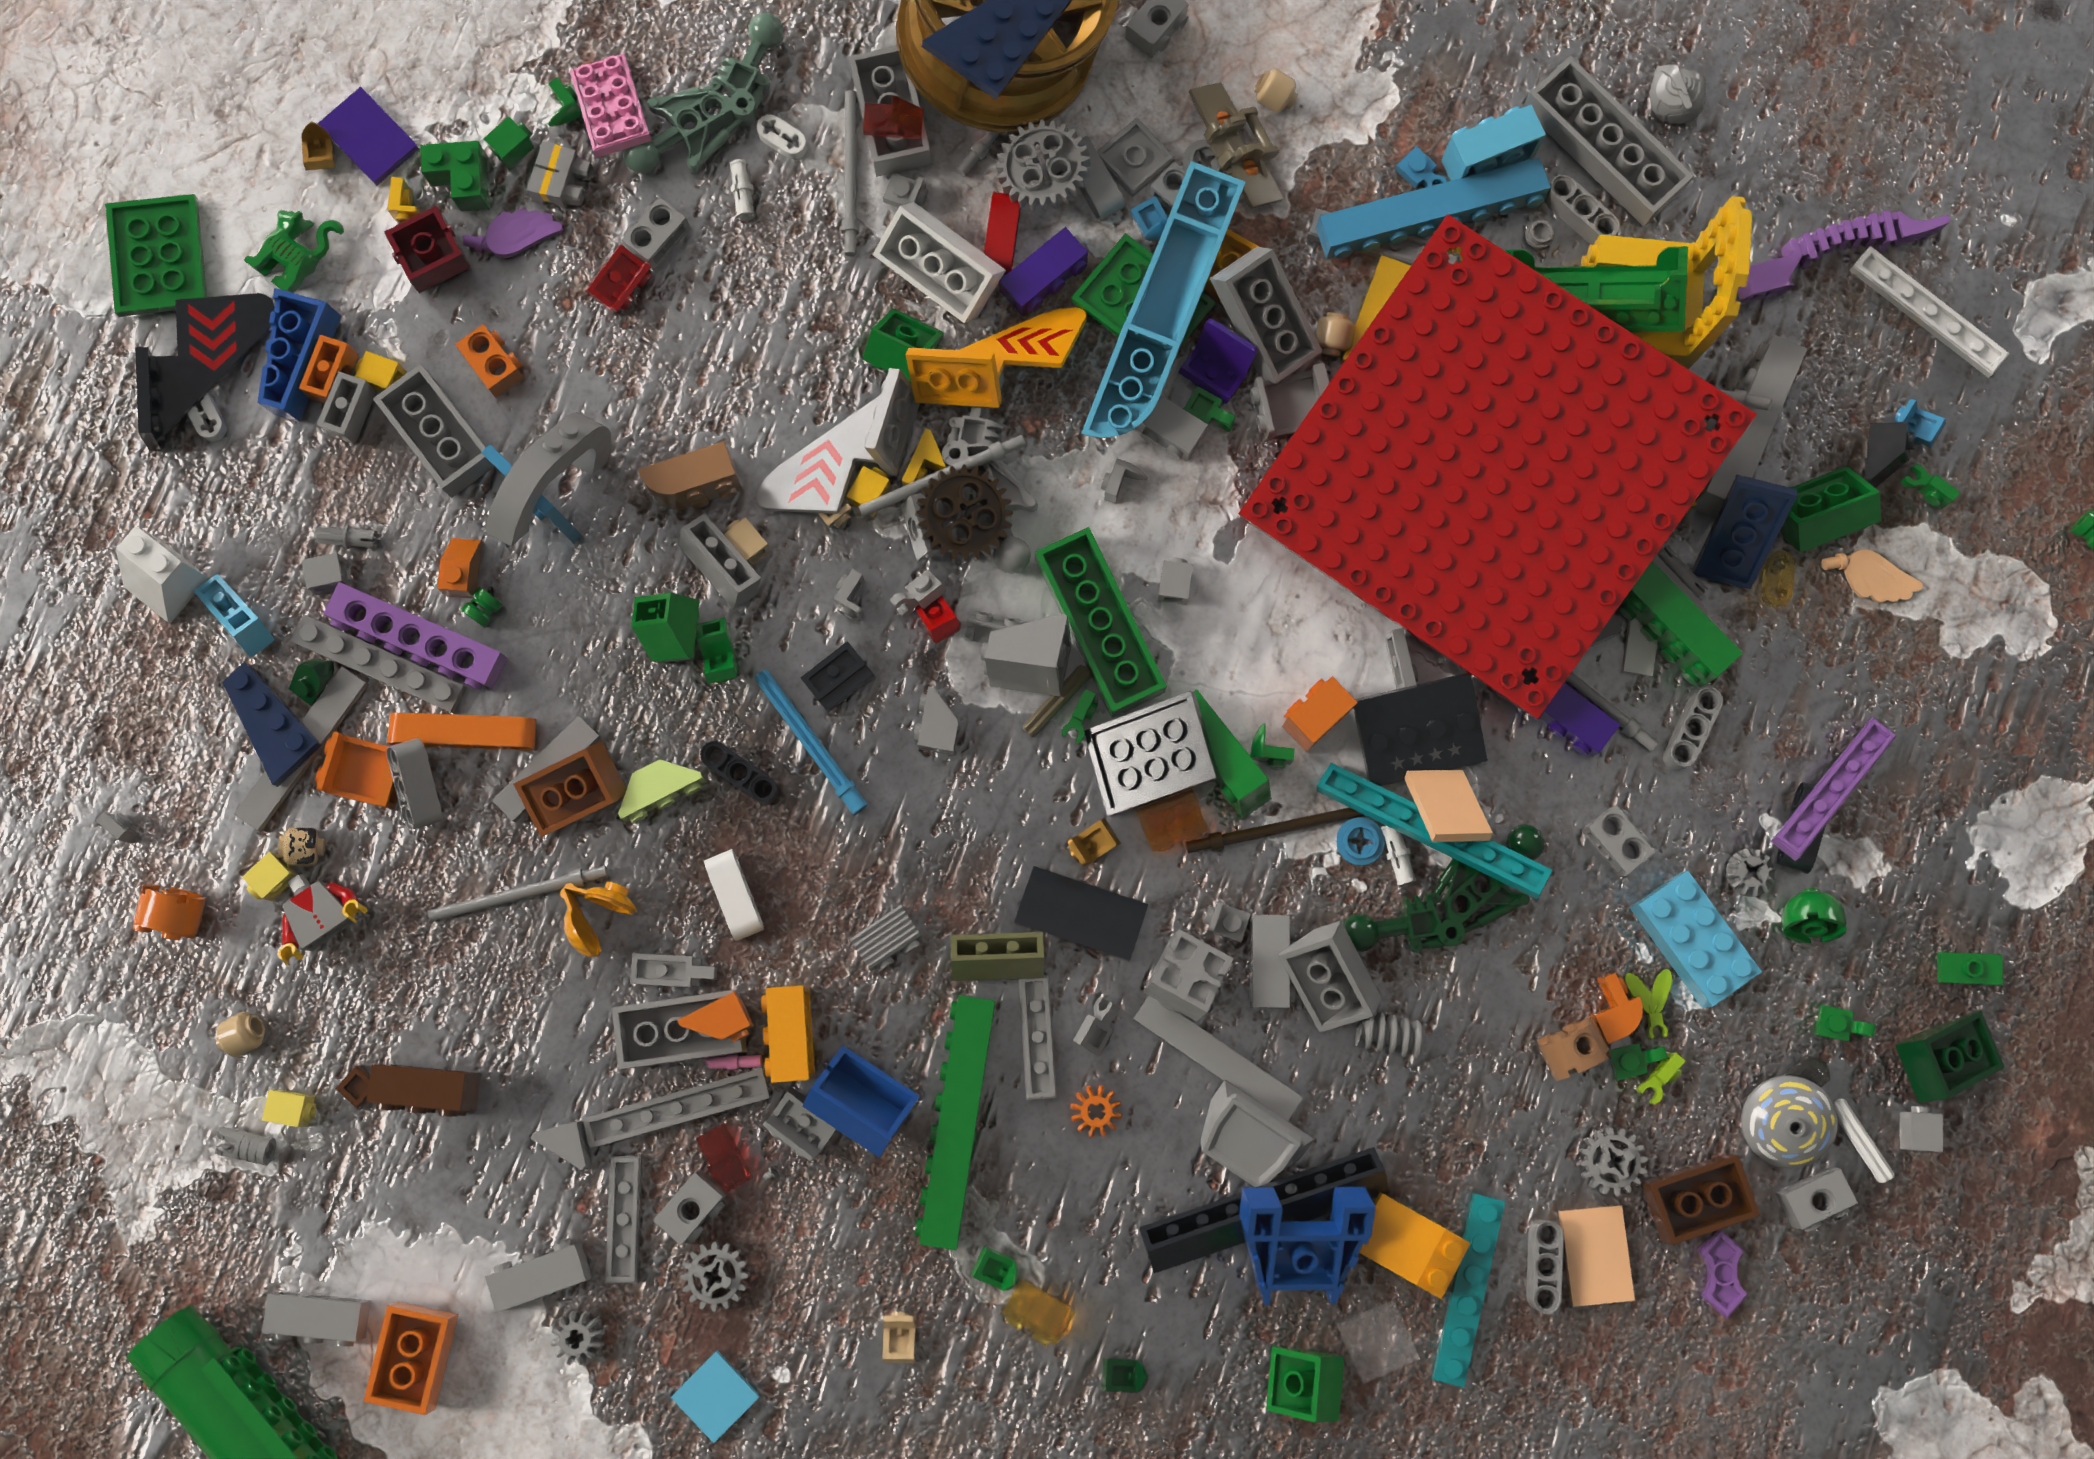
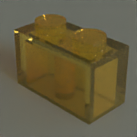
M1021 1277L1005 1304L1002 1313L1006 1315L1005 1321L1019 1330H1021L1022 1326L1034 1332L1031 1336L1032 1338L1048 1346L1050 1342L1054 1345L1058 1344L1075 1314V1309Z

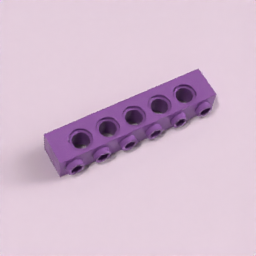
M338 582L323 612L325 616L332 619L330 625L345 632L349 628L359 631L357 637L374 644L376 639L385 643L383 648L397 655H401L402 651L412 655L410 660L427 667L430 662L439 666L437 672L454 679L456 674L466 678L465 684L480 691L483 686L491 690L493 689L507 660V657L497 650L341 582ZM366 609L365 618L357 622V613L360 610ZM388 621H393L392 629L387 633H383L382 628L384 624ZM419 632V641L414 645H410V636ZM446 644L447 650L445 654L436 657L438 646ZM467 656H473V664L469 668L463 669V660Z

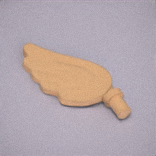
M1860 549L1850 555L1838 553L1835 557L1822 559L1824 570L1835 568L1844 570L1852 590L1860 598L1870 597L1877 603L1885 601L1897 602L1898 600L1906 601L1911 599L1913 592H1918L1923 588L1921 581L1901 571L1880 554L1871 550Z

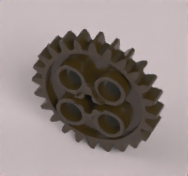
M964 464L960 469V473H957L956 469L950 466L949 476L940 470L937 474L939 482L930 478L928 483L932 489L923 487L921 493L926 499L920 498L916 502V504L924 508L915 513V516L923 518V521L917 525V528H926L927 530L922 536V540L931 538L933 542L929 548L941 547L940 557L947 551L950 552V560L952 562L957 555H961L963 563L967 562L969 555H972L975 562L980 559V552L986 557L990 556L991 550L989 546L998 550L1000 543L997 538L1005 540L1008 537L1002 529H1010L1012 527V524L1005 520V518L1013 515V511L1005 510V507L1012 501L1011 499H1002L1001 497L1007 489L997 490L996 485L999 479H994L991 482L988 481L989 471L979 476L978 466H975L971 473L967 472V467ZM965 487L974 489L976 499H965L962 489ZM982 500L987 501L986 505L972 511L968 519L962 517L950 526L942 528L941 524L956 517L961 509L966 511ZM938 502L948 503L951 507V513L949 515L940 514L937 511L936 504ZM978 514H988L991 517L992 524L990 526L981 525L977 519ZM956 527L962 528L966 532V540H956L952 535V529Z

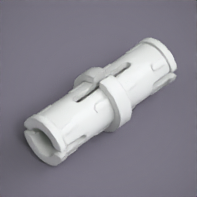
M738 159L730 163L733 183L731 195L735 199L736 218H739L741 221H748L755 217L752 202L754 187L749 179L748 162Z
M1388 826L1381 827L1389 852L1386 854L1387 860H1391L1397 886L1416 881L1409 859L1411 851L1410 848H1406L1402 833Z

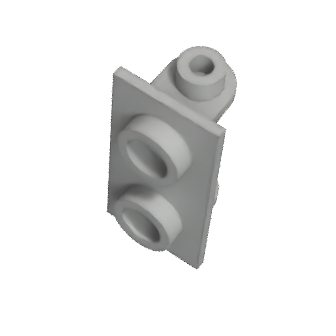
M976 612V615L971 614L967 619V622L972 623L973 626L967 625L965 637H969L970 641L988 643L991 631L1020 625L1023 622L1014 618H1005V621L993 619L994 615L990 613Z

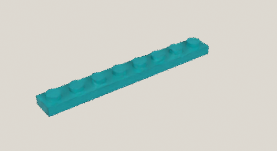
M1330 763L1317 785V792L1537 900L1552 874V869L1492 840L1432 842L1414 802L1333 763Z

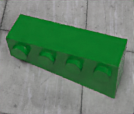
M1196 689L1193 692L1196 694L1220 779L1214 781L1221 789V793L1227 802L1244 819L1272 799L1269 779Z

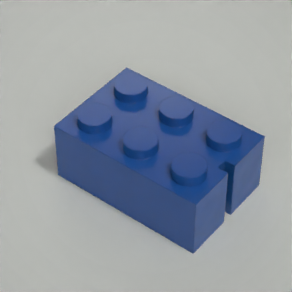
M842 1045L827 1068L810 1088L802 1107L880 1158L911 1114L920 1096Z

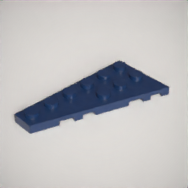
M987 0L922 41L921 47L997 100L1072 0Z

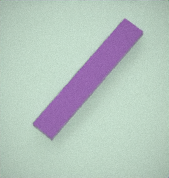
M1872 717L1868 720L1770 842L1794 861L1799 859L1897 735Z

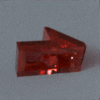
M892 95V104L865 103L863 135L922 139L924 109L895 95Z
M725 1123L696 1138L709 1163L708 1171L725 1193L753 1178Z

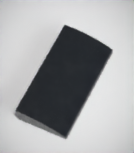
M1034 866L1014 923L1130 962L1148 904Z

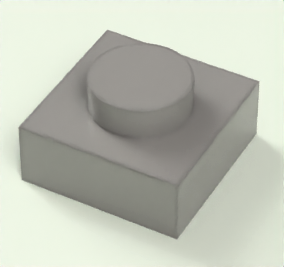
M103 811L95 820L117 840L131 843L138 835L130 827L133 824L132 821L119 812L115 815Z

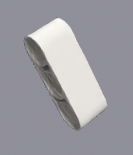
M731 849L704 860L706 871L734 940L739 941L763 931V922L734 850Z

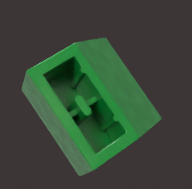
M671 592L635 597L631 627L652 662L660 663L693 659L696 648L695 638L697 622L699 620L700 600Z

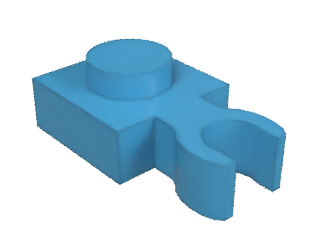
M1417 146L1395 168L1415 189L1421 183L1426 188L1433 184L1447 182L1444 177L1433 173L1437 165Z

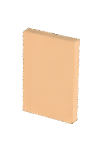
M1463 770L1406 772L1404 779L1432 842L1490 841L1493 832Z
M1622 1205L1558 1211L1560 1227L1563 1230L1564 1236L1563 1252L1570 1306L1635 1301Z

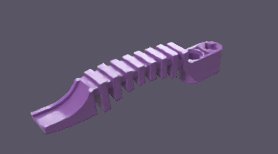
M1886 210L1879 216H1877V213H1872L1865 219L1863 216L1856 217L1851 223L1849 219L1842 221L1838 226L1837 224L1829 225L1825 230L1823 228L1816 229L1812 235L1810 232L1802 234L1798 240L1797 238L1790 239L1781 249L1782 258L1749 266L1746 287H1739L1737 292L1741 303H1748L1791 290L1794 287L1791 275L1797 264L1801 263L1802 268L1809 267L1812 259H1821L1824 251L1826 254L1833 253L1836 245L1838 250L1846 249L1850 241L1851 247L1855 248L1859 247L1864 239L1865 247L1868 248L1869 246L1873 247L1875 241L1878 240L1880 251L1887 250L1891 242H1893V246L1903 245L1940 232L1950 222L1949 215L1930 220H1915L1906 216L1901 211L1891 213L1890 210Z

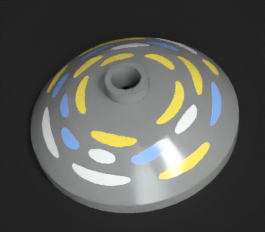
M1778 1076L1764 1081L1750 1093L1741 1114L1742 1132L1752 1151L1765 1162L1782 1168H1799L1814 1163L1829 1150L1837 1132V1113L1828 1094L1814 1082L1798 1076ZM1794 1122H1799V1129L1797 1131H1790V1125Z

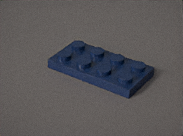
M1737 474L1693 566L1695 576L1751 590L1797 498V489Z

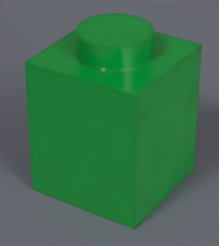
M510 116L483 138L490 151L509 170L535 148L529 138L532 136L530 130L521 121L516 124Z

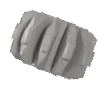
M573 1310L570 1312L569 1318L561 1316L558 1319L561 1327L552 1328L551 1332L559 1336V1338L551 1341V1346L560 1345L561 1349L556 1353V1357L560 1358L567 1354L566 1364L571 1365L577 1359L579 1365H584L587 1357L593 1360L598 1356L595 1348L601 1349L604 1347L605 1343L597 1339V1337L605 1334V1329L596 1330L595 1326L600 1322L598 1317L589 1322L590 1311H584L580 1317L577 1310ZM577 1330L578 1335L582 1333L584 1336V1340L581 1342L578 1340L573 1341L572 1335L577 1333Z

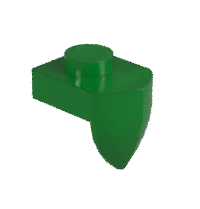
M558 77L548 83L553 95L562 106L550 119L549 126L565 125L583 115L576 103L578 97L569 84L564 86Z
M1262 724L1253 739L1250 757L1255 761L1268 762L1267 766L1271 768H1285L1286 764L1290 765L1294 761L1295 749L1265 745L1266 724Z
M987 1246L983 1247L970 1273L973 1278L1002 1291L1012 1289L1019 1280V1269L1014 1258Z

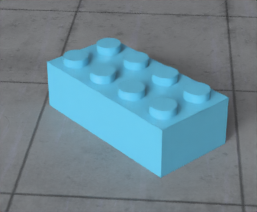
M1688 870L1676 874L1629 907L1701 1008L1714 1007L1762 972Z

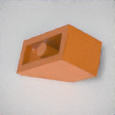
M452 538L440 559L437 589L445 596L474 598L473 593L478 586L482 540Z
M732 992L677 1020L681 1027L721 1040L731 1039L732 1043L748 1036V1029L754 1027L737 992Z

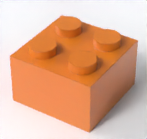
M1333 676L1326 682L1321 678L1305 695L1308 699L1305 702L1298 699L1284 715L1286 721L1282 727L1305 752L1309 751L1358 703Z

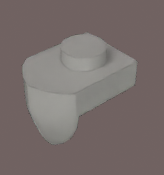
M1117 458L1112 473L1106 472L1101 485V490L1105 491L1104 500L1116 503L1124 477L1147 480V475L1132 463Z

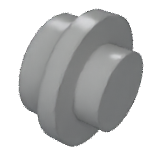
M1536 220L1530 223L1525 231L1527 243L1536 249L1547 248L1555 237L1552 225L1545 220Z

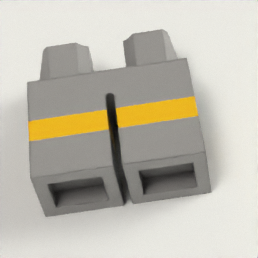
M543 140L535 162L536 167L533 168L526 189L533 202L540 204L545 202L554 203L564 209L567 208L568 204L582 205L585 190L583 187L574 184L576 178L588 181L591 179L593 173L591 162L579 158L576 150Z

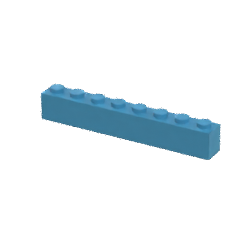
M1540 157L1320 215L1316 230L1319 234L1326 260L1334 257L1336 259H1343L1350 256L1353 252L1360 250L1369 252L1377 249L1380 245L1390 242L1391 244H1399L1405 241L1408 236H1428L1437 230L1447 214L1461 223L1472 220L1473 222H1481L1491 215L1499 213L1507 215L1514 212L1517 208L1539 206L1545 201L1551 186Z

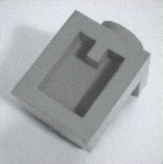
M893 172L883 196V202L898 208L901 205L912 202L923 206L929 192L926 189L925 178L919 176L916 181Z
M1217 901L1214 907L1208 906L1203 923L1208 924L1206 932L1241 943L1251 914Z

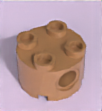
M1592 1017L1581 1021H1574L1563 1026L1562 1031L1555 1034L1552 1032L1537 1039L1538 1047L1555 1081L1571 1077L1570 1074L1576 1072L1579 1074L1612 1056Z

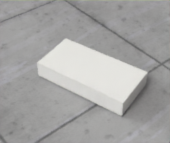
M1636 618L1632 621L1628 620L1622 672L1652 677L1658 642L1656 640L1653 642L1647 640L1640 632L1643 626Z

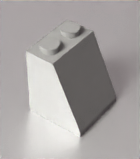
M1061 614L991 631L988 643L984 642L981 649V660L985 661L984 674L988 675L990 687L1061 696L1072 646L1068 615Z

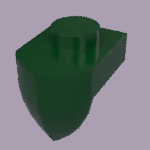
M312 659L298 665L289 690L307 704L313 706L334 673L333 661Z
M1103 1358L1101 1391L1138 1393L1145 1388L1149 1380V1374L1142 1362L1138 1360Z

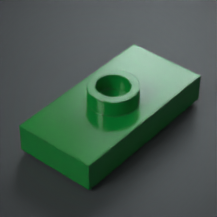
M1937 952L1938 983L2003 985L2002 955Z

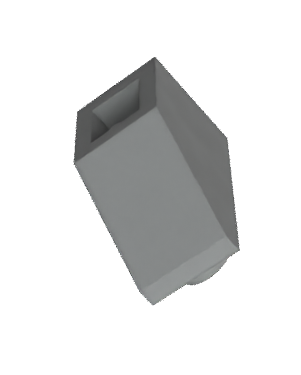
M928 686L927 694H921L919 712H923L922 723H916L913 741H918L919 750L955 755L960 728L959 722L936 689Z

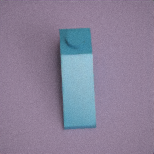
M218 573L193 590L196 596L250 658L275 641L259 618Z

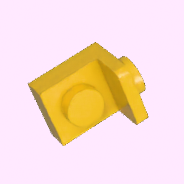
M391 177L387 210L393 219L400 224L421 212L417 207L412 206L413 191L409 188L404 178Z

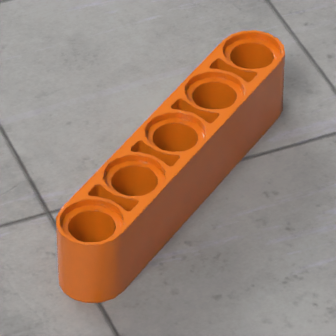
M390 713L387 744L396 745L419 738L424 747L530 751L535 750L537 719L512 716Z

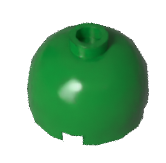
M1817 888L1803 890L1802 893L1795 895L1787 901L1784 907L1782 928L1785 937L1792 941L1811 943L1809 937H1822L1823 943L1839 939L1846 934L1847 920L1842 905L1837 898L1826 892H1821Z

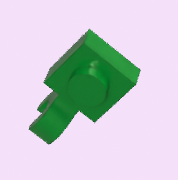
M1199 386L1195 388L1183 408L1188 413L1208 424V426L1213 421L1227 432H1230L1235 424L1236 416L1220 408L1222 399Z
M1915 464L1909 469L1916 475V480L1911 479L1909 476H1905L1901 480V483L1906 488H1920L1918 492L1924 496V499L1929 504L1938 506L1941 509L1952 503L1960 494V491L1938 475L1932 477L1919 464Z
M1087 689L1084 690L1070 721L1062 729L1063 738L1067 736L1070 730H1076L1079 736L1075 744L1080 745L1083 742L1085 732L1082 725L1086 718L1092 719L1098 707V704L1094 702L1096 699L1095 693Z
M1819 1005L1814 1036L1849 1042L1850 1034L1874 1037L1876 1025L1853 1021L1854 1011Z
M1639 1043L1610 1050L1612 1056L1609 1057L1616 1081L1648 1073L1647 1063L1668 1059L1664 1046L1641 1051Z

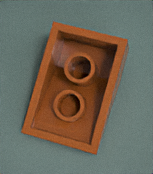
M602 740L513 784L540 837L624 797L627 790Z

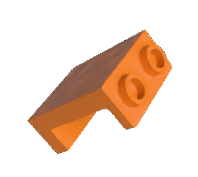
M333 732L332 738H329L325 745L324 753L326 757L323 767L321 766L316 774V789L327 794L395 810L398 798L386 754L387 747L389 746Z

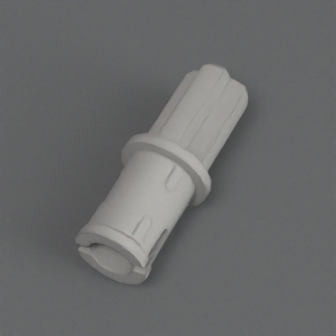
M346 525L344 528L319 526L315 533L317 543L343 545L345 549H349L350 546L376 549L378 539H374V537H378L377 530L351 529L349 525Z

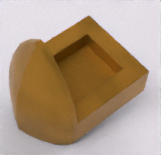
M310 121L301 134L305 170L335 168L334 145L331 136L322 126Z

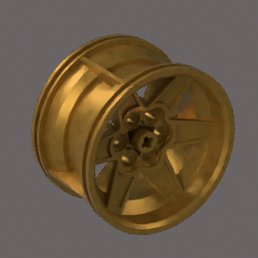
M987 0L900 1L896 19L897 50L904 70L912 84L941 113L964 125L992 132H1017L1018 127L1028 130L1029 122L1038 127L1041 119L1044 120V123H1047L1061 115L1072 105L1084 88L1096 54L1109 30L1118 5V0H1072L1057 21L1077 24L1076 37L1073 42L1066 48L1051 28L1029 57L1031 62L1024 63L996 100L921 47L922 41L946 26L941 18L963 16L974 9L973 6H979Z

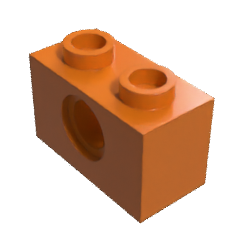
M320 335L299 389L311 400L325 404L338 371L351 375L358 358L357 352L348 343Z

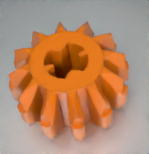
M1103 1085L1098 1086L1097 1096L1093 1095L1092 1087L1087 1086L1086 1091L1089 1096L1087 1099L1079 1092L1076 1094V1097L1083 1102L1082 1105L1075 1103L1070 1105V1108L1073 1110H1081V1114L1073 1115L1071 1120L1072 1122L1080 1119L1084 1120L1077 1128L1079 1132H1082L1089 1125V1137H1094L1095 1127H1099L1101 1136L1105 1137V1124L1112 1130L1117 1128L1114 1123L1109 1121L1110 1118L1122 1119V1114L1112 1112L1113 1108H1118L1122 1105L1121 1101L1111 1104L1108 1102L1115 1095V1092L1112 1090L1103 1098ZM1101 1103L1104 1106V1109L1101 1110L1105 1112L1104 1116L1101 1119L1098 1117L1089 1118L1088 1113H1091L1088 1110L1089 1105L1097 1106Z

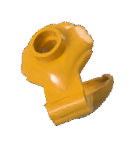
M607 881L605 887H592L586 890L568 883L560 891V896L565 900L568 907L564 918V931L568 941L579 953L587 957H599L602 949L595 931L583 915L576 896L583 897L588 901L618 913L634 915L638 912L633 902L627 897L630 891L628 888Z

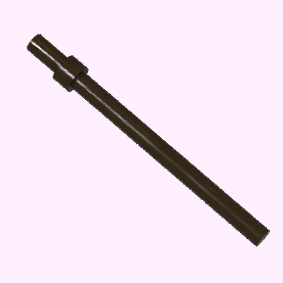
M1348 807L1221 834L1220 831L1210 833L1206 838L1187 841L1185 845L1187 853L1207 849L1217 851L1224 849L1226 845L1364 817V814Z

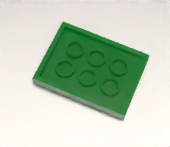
M195 194L105 203L114 311L118 317L176 311L175 300L207 297L198 198Z
M1125 233L1071 297V302L1083 309L1086 314L1119 338L1154 254ZM1202 292L1180 349L1216 307V302L1204 292Z

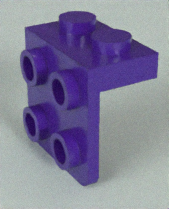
M1209 319L1204 325L1196 347L1181 365L1178 373L1200 388L1222 399V402L1227 404L1244 382L1258 350L1250 341L1230 331L1222 323Z

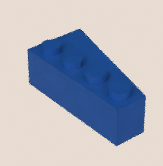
M274 288L273 299H275L274 312L270 313L269 323L272 325L270 340L266 341L267 362L262 368L257 403L274 415L300 422L309 397L299 389L319 336L323 335L333 338L341 315L327 302Z

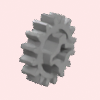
M1605 1127V1135L1600 1130H1594L1595 1139L1585 1137L1584 1141L1588 1145L1587 1149L1579 1148L1578 1150L1579 1153L1585 1155L1584 1160L1577 1161V1165L1585 1166L1586 1168L1580 1174L1581 1177H1591L1588 1186L1596 1188L1600 1185L1599 1190L1602 1194H1607L1609 1189H1611L1612 1195L1619 1196L1620 1188L1627 1193L1632 1192L1630 1183L1640 1185L1641 1181L1637 1177L1638 1173H1647V1170L1640 1167L1641 1163L1648 1161L1647 1157L1640 1156L1639 1154L1644 1149V1146L1633 1144L1636 1140V1136L1633 1134L1625 1138V1129L1618 1128L1614 1134L1612 1127ZM1609 1140L1619 1141L1626 1147L1616 1149ZM1597 1149L1598 1154L1596 1160L1593 1162L1594 1153ZM1610 1155L1617 1156V1160L1614 1161L1615 1167L1608 1166L1607 1164L1611 1161ZM1632 1161V1163H1631V1168H1630V1171H1629V1173H1628V1171H1627L1628 1165H1629V1162ZM1608 1173L1615 1182H1607L1599 1175Z
M713 1241L711 1249L704 1243L700 1245V1254L694 1250L689 1253L693 1259L692 1262H683L682 1266L688 1269V1273L680 1275V1279L688 1280V1285L682 1290L683 1292L691 1291L693 1295L689 1301L692 1303L699 1299L701 1301L700 1309L702 1310L708 1303L711 1304L712 1311L718 1310L719 1303H722L723 1307L727 1309L731 1306L729 1299L731 1298L736 1302L739 1301L741 1297L737 1291H745L748 1287L742 1282V1279L750 1276L749 1272L742 1271V1267L748 1262L747 1260H738L737 1257L741 1253L739 1249L733 1253L730 1252V1243H726L723 1248H719V1242ZM717 1255L713 1263L709 1265L700 1263L706 1256ZM729 1261L734 1267L735 1275L729 1271L727 1266ZM719 1266L718 1276L722 1277V1280H718L711 1286L713 1283L711 1282L712 1276L708 1273ZM695 1276L700 1278L703 1286L702 1291L697 1286ZM721 1287L731 1289L726 1295L714 1297L717 1289Z

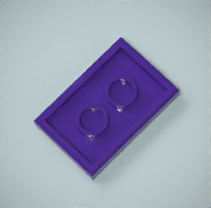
M361 86L317 123L328 131L331 139L376 186L419 150L417 144Z

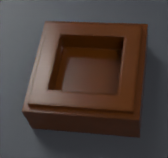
M356 1065L335 1089L353 1106L361 1109L367 1101L370 1074L360 1065Z

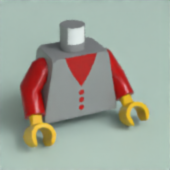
M304 874L295 876L287 883L295 896L283 904L285 913L282 916V947L278 951V957L286 966L290 965L289 959L292 956L298 961L301 960L303 955L298 950L299 947L301 950L313 951L351 924L356 923L360 919L357 912L362 911L366 913L368 911L367 908L360 904L354 891L335 882L325 883L322 881H317L310 885Z

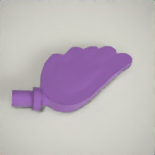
M519 209L512 214L510 212H502L490 224L486 236L479 235L475 237L465 234L462 244L463 246L475 248L476 252L483 253L484 250H487L498 258H510L543 240L561 234L563 232V225L558 221H554L552 214L540 213L536 210L529 212L526 209Z

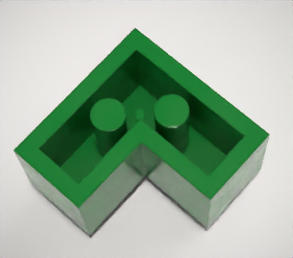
M479 141L420 145L421 173L430 186L451 185V198L460 211L489 209L487 154Z

